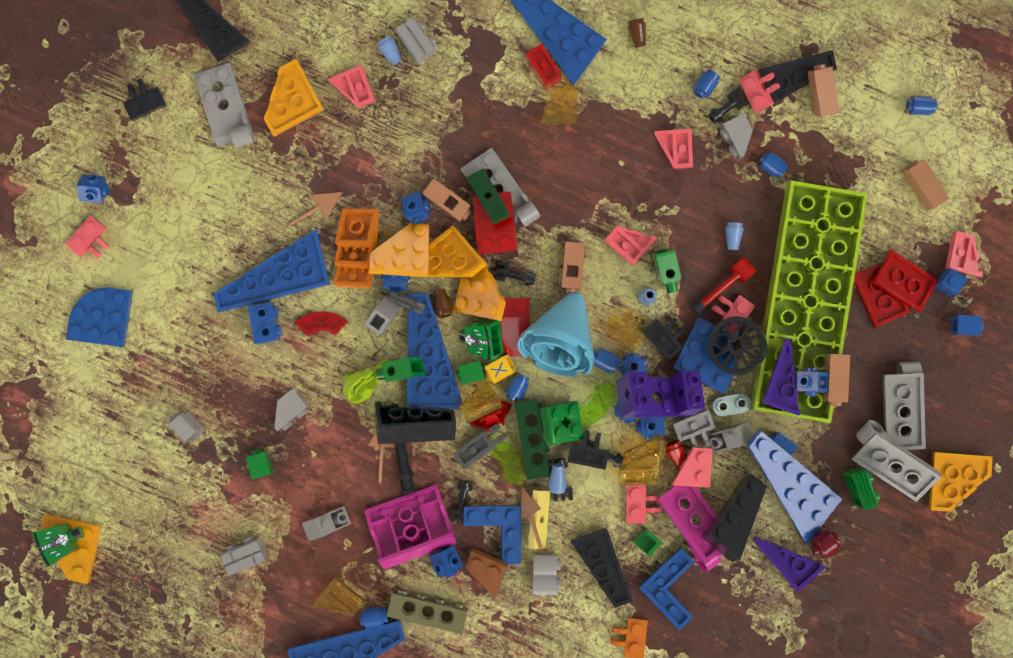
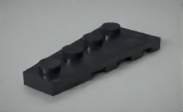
M176 0L217 62L250 44V41L245 36L241 35L232 24L230 25L223 16L212 9L205 0Z
M831 50L758 69V73L761 78L770 73L774 74L775 77L764 84L766 88L773 84H779L780 88L770 93L775 103L808 85L807 71L814 70L813 66L825 64L826 67H833V71L837 69L834 52Z
M606 527L570 540L614 608L633 602Z

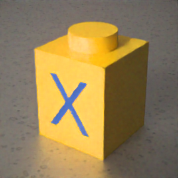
M508 354L485 366V374L489 381H493L494 384L517 371Z

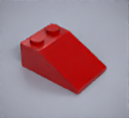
M511 191L498 193L509 211L510 217L495 225L491 222L478 197L473 196L478 255L515 251L519 248Z
M504 298L506 304L502 321H500L503 355L499 357L507 354L510 357H523L517 345L521 334L530 327V298Z

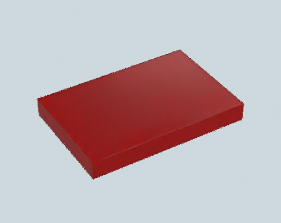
M891 249L888 250L872 283L919 313L922 312L938 279Z
M882 262L855 273L854 285L874 328L910 313L909 307L872 283Z

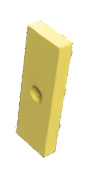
M533 490L532 498L540 506L541 510L532 515L542 547L546 548L550 491ZM530 521L528 547L530 549H539Z

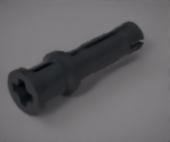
M395 443L399 471L397 479H399L401 487L399 493L403 495L417 492V489L414 488V473L410 469L406 443Z

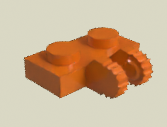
M628 617L627 628L612 627L611 632L626 634L625 640L610 639V644L624 646V657L644 658L648 620Z

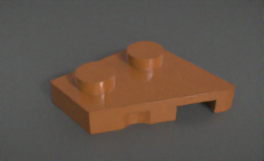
M473 548L466 569L496 598L509 563Z

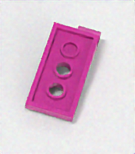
M674 486L657 499L690 545L689 549L695 556L698 566L704 572H708L722 561L719 551L701 538L716 517V514L697 488L693 486ZM681 499H685L688 502L687 509L680 507L679 502ZM692 515H697L699 517V525H694L692 523Z

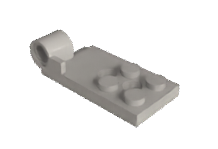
M228 63L194 74L217 147L233 143L235 148L254 143V134L232 65ZM216 83L223 84V89L220 92L214 91ZM228 101V108L221 110L219 108L220 102Z
M492 148L460 169L466 179L469 175L482 168L490 170L492 172V177L490 178L494 186H502L503 192L511 191L515 224L520 221L526 227L541 217L536 207L525 193L522 192Z
M919 361L899 362L896 369L897 374H888L883 377L884 431L893 437L892 441L906 450L926 449L924 373ZM902 407H908L909 411L906 416H900V409ZM903 426L909 427V432L906 435H901L900 429Z
M869 420L856 434L863 446L852 457V460L917 502L942 477L941 472L892 441L893 437L886 433L876 421ZM894 463H898L902 467L900 469H894L891 467V465ZM910 474H915L918 476V478L909 479L907 476Z

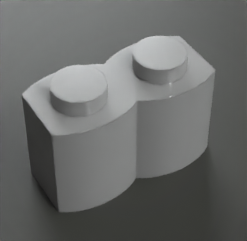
M178 412L170 419V428L185 443L194 441L205 431V428L190 412H182L181 414Z
M533 554V594L556 595V590H560V578H557V571L561 570V559H557V554Z

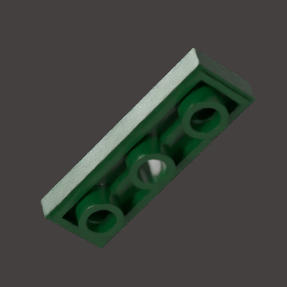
M484 168L467 177L468 182L493 225L510 217L509 211Z

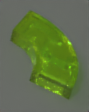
M614 383L594 386L592 400L586 406L579 408L582 427L596 423L606 414L613 401Z
M502 441L495 446L496 448L493 449L491 457L497 459L502 465L504 471L503 481L522 487L523 466L520 457L511 445Z

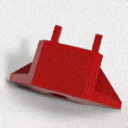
M492 400L476 407L469 420L470 426L485 429L487 433L490 432L488 428L495 424L501 423L504 426V420L512 407L511 403Z

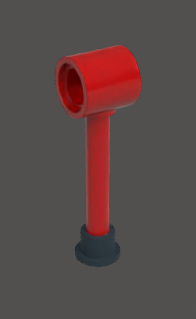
M742 257L730 267L733 273L702 301L690 305L699 317L706 310L705 307L736 280H740L743 283L757 271L745 257Z

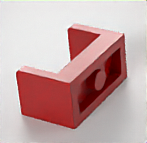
M542 43L526 53L525 59L545 91L561 82L562 75Z

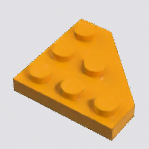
M297 59L279 68L276 84L273 87L269 100V107L264 116V120L274 137L324 110Z
M410 223L370 253L369 274L428 277L429 225Z
M453 225L429 244L428 277H473L487 265Z
M488 265L473 277H461L453 312L502 321L506 302L497 289L498 285L493 275L487 269Z
M932 452L931 466L941 472L942 477L930 488L929 510L951 512L960 501L973 493L977 486L991 477L993 457Z
M49 514L43 515L40 530L69 523L72 529L78 526L82 527L85 536L77 540L79 548L57 563L68 580L85 584L90 583L102 526Z

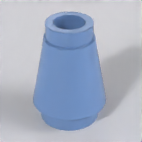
M391 36L385 37L377 43L378 49L392 66L402 61L396 42Z
M727 222V227H725L727 249L739 250L744 230L742 223Z
M644 287L639 291L638 299L641 304L650 306L656 302L657 293L651 287ZM647 292L652 293L651 299L647 298Z
M563 464L552 465L548 483L551 493L562 494L567 488Z

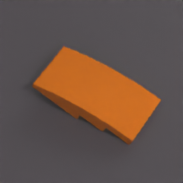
M342 208L335 244L338 246L334 264L337 266L333 282L335 287L371 289L374 274H369L370 253L377 248L379 217L377 209Z

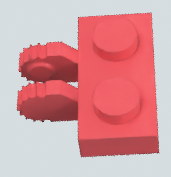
M754 70L739 79L755 114L774 104L770 93L780 88L777 83L766 88L764 84L775 77L773 73L761 78L758 71Z
M90 215L65 245L79 257H82L89 251L99 258L101 253L92 245L97 242L105 249L109 247L100 237L107 228Z
M740 295L737 296L733 303L720 296L718 300L729 307L728 311L725 313L715 305L711 309L723 317L722 320L734 316L747 318L755 305ZM736 323L729 325L734 336L736 335ZM726 327L722 329L727 334H729Z
M626 484V523H646V512H661L660 507H646V500L657 501L661 496L646 495L645 484Z

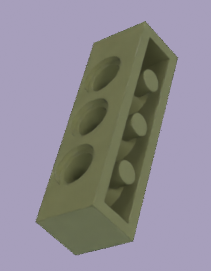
M397 589V591L394 590L392 592L386 617L463 634L468 607H465V604L460 602H454V604L447 603L445 599L435 597V600L429 599L427 595L422 593L412 595L408 594L409 591L405 589ZM410 601L414 604L415 608L408 610L405 608L404 603ZM425 606H430L433 608L434 612L432 614H426L424 613L423 608ZM448 610L452 613V617L445 619L442 616V612Z

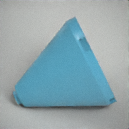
M568 293L521 334L517 345L521 355L525 359L527 356L534 359L533 365L560 376L577 377L578 372H584L583 375L591 372L595 358L585 299L580 293Z

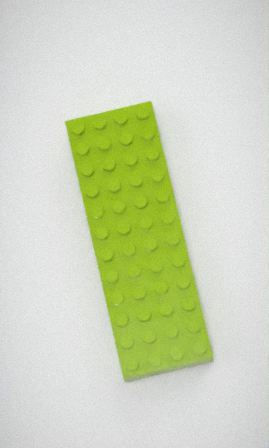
M790 181L786 184L762 328L767 339L768 348L764 361L755 371L751 395V410L831 423L834 406L829 405V401H823L824 392H816V396L804 395V391H798L799 416L764 404L762 401L784 338L790 339V344L792 345V361L796 377L797 371H805V368H818L817 372H824L825 354H842L867 193L797 181Z

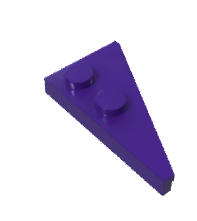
M784 338L762 403L799 416L800 409H798V391H796L795 385L796 375L792 361V345L790 344V339Z
M756 536L752 539L797 592L826 568L820 563Z

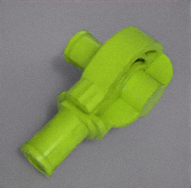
M383 358L372 369L367 367L363 371H358L354 374L351 372L346 373L343 377L345 383L343 386L344 397L353 404H358L368 399L375 386L380 382L376 377V369L382 368V363L388 361Z

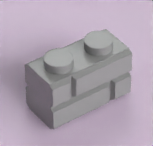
M412 17L397 27L395 32L417 65H419L436 53L435 46L437 44L431 35L427 37L424 32L426 28L421 20L416 21Z
M254 536L243 540V544L240 546H236L235 543L226 547L225 552L221 554V558L230 576L266 561L268 555L261 538L254 539Z

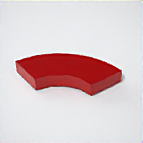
M325 311L306 314L295 322L307 336L318 331H328L336 336L349 323L345 318Z

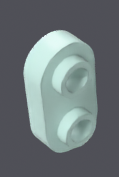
M745 394L718 397L712 402V410L718 416L744 413L751 406L750 398ZM740 400L744 401L743 407H740L738 405V402ZM721 403H724L726 406L724 410L719 408Z

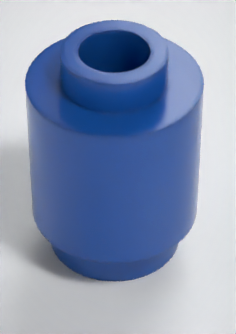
M711 69L703 72L693 85L694 94L701 99L703 97L708 98L718 85L720 76Z
M911 96L906 102V110L909 111L910 115L929 116L934 114L937 109V100L931 96Z
M772 151L769 154L765 152L759 159L761 163L759 167L773 177L780 178L788 168L785 164L786 162Z
M600 348L599 351L596 349L594 351V366L608 373H615L621 359L603 348Z
M515 372L504 390L507 393L506 397L515 402L517 399L521 400L529 385L528 381L530 378Z
M377 606L363 609L362 614H359L361 626L365 625L366 629L382 626L384 623L389 622V618L386 617V607Z

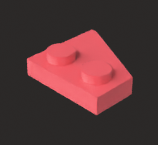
M362 65L328 79L332 85L359 109L376 102Z
M692 129L655 131V136L674 169L693 168Z
M617 226L604 242L633 266L657 238Z
M954 231L945 269L952 268L959 273L982 277V271H979L977 263L979 255L976 250L975 236Z
M691 447L687 454V459L680 466L677 477L672 480V485L710 487L712 448Z

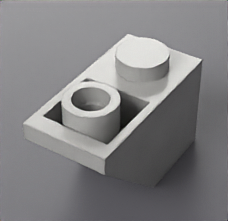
M744 113L723 123L720 127V134L724 141L727 140L730 146L729 152L737 161L745 156L753 131Z
M388 294L377 305L364 324L380 336L384 335L402 308L397 302L389 300Z
M296 388L291 389L277 401L276 431L282 429L286 431L293 425L291 421L296 417L300 419L308 413L306 409L310 405Z
M749 421L707 434L712 453L744 446L754 436Z
M344 506L302 523L308 541L324 537L351 524Z

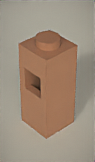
M825 64L813 66L814 70L807 72L815 116L824 117L840 113L833 67H826Z
M916 160L907 165L908 170L903 172L926 211L934 209L950 199L926 160L921 162Z
M434 178L422 193L427 200L459 223L462 220L466 221L472 213L470 211V204Z
M565 242L561 289H565V293H576V290L580 291L585 243Z
M825 354L824 372L829 373L828 393H823V401H829V405L841 406L842 402H848L850 355Z

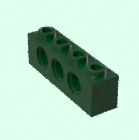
M537 399L516 402L514 405L527 480L550 476L549 471L552 470L551 459L547 460L546 452H550L549 445H546L544 441L543 424L540 419L542 403H538ZM529 414H533L536 417V422L533 425H528L525 422V418ZM533 433L539 435V441L536 444H531L528 441V437ZM534 453L542 454L543 459L541 462L535 463L532 461L531 458Z

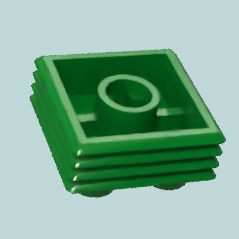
M578 401L540 407L546 445H555L584 438Z
M857 467L847 471L844 470L843 474L854 506L865 511L878 507L880 496L877 490H873L871 483L874 482L871 472Z

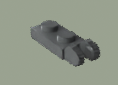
M498 424L489 428V433L486 431L481 432L453 453L464 470L507 438L505 434L499 435L493 441L489 438L490 435L500 429Z

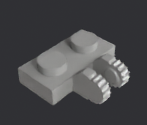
M709 410L672 423L680 442L690 439L692 447H699L694 436L700 434L705 447L710 446L706 432L716 427Z

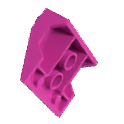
M437 484L364 510L369 530L378 552V561L384 570L457 543Z

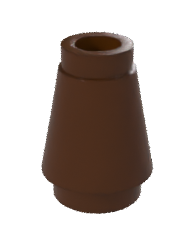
M643 18L628 21L629 26L627 28L635 48L646 46V22H644Z
M445 289L435 290V314H437L438 318L452 316L454 309Z

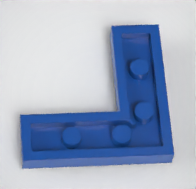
M463 506V526H501V560L509 564H521V506Z
M681 547L639 586L679 631L693 616L667 588L695 563Z

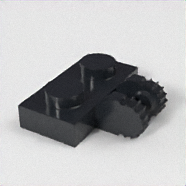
M142 78L137 80L143 92L139 96L136 93L135 87L131 83L127 84L132 99L123 102L132 121L167 106L160 89L156 87L148 91Z
M676 317L665 326L656 319L643 331V334L667 360H670L683 348L676 338L686 328L684 326L680 327L673 335L668 331L669 328L677 323Z
M585 430L582 445L571 443L568 462L606 470L609 450L599 449L601 433L597 432L595 435L594 447H589L587 443L590 431Z

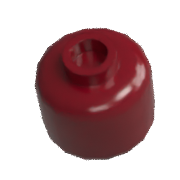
M824 530L812 537L813 545L810 547L815 556L819 555L821 558L827 559L839 552L841 542L835 532Z

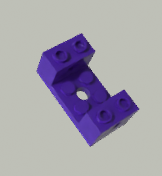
M681 371L677 375L668 378H647V372H627L616 380L621 418L693 416L705 409L700 371ZM652 393L658 395L659 402H655L652 399Z

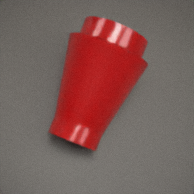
M673 440L665 445V452L677 470H680V466L686 460L683 443H680L679 440Z

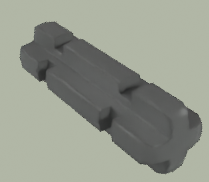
M392 290L389 294V300L397 302V304L418 314H422L425 309L424 304L416 303L415 300L405 295H400L397 291Z

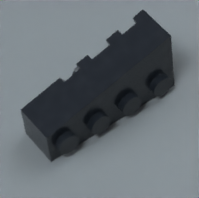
M375 401L374 421L378 444L455 440L456 418L452 409L428 407L427 410H424L414 405H411L410 408L399 407V404L391 403V406L381 405L382 402Z
M753 474L743 477L701 537L731 562L741 560L767 486Z

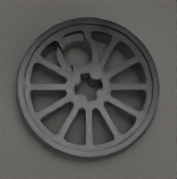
M740 316L729 317L720 321L712 329L707 343L711 361L721 371L731 375H745L756 370L764 361L768 348L767 339L761 327L751 319ZM736 323L735 337L729 328V325ZM740 324H747V328L739 337ZM726 327L729 334L720 333V331ZM751 328L757 332L755 335L744 340ZM726 336L728 344L725 347H720L719 339ZM757 337L760 338V345L747 344V342ZM738 341H740L742 348H738L737 351H735L733 344H737ZM715 347H717L718 349L723 350V351H721L720 353L716 354V353H715ZM747 348H760L759 355L755 356L747 351ZM727 352H730V354L722 364L718 360V357L724 355ZM744 353H747L751 357L755 358V361L751 365H749L747 360L745 359L743 355ZM735 355L734 368L727 367L729 360ZM739 355L746 365L745 368L738 369Z

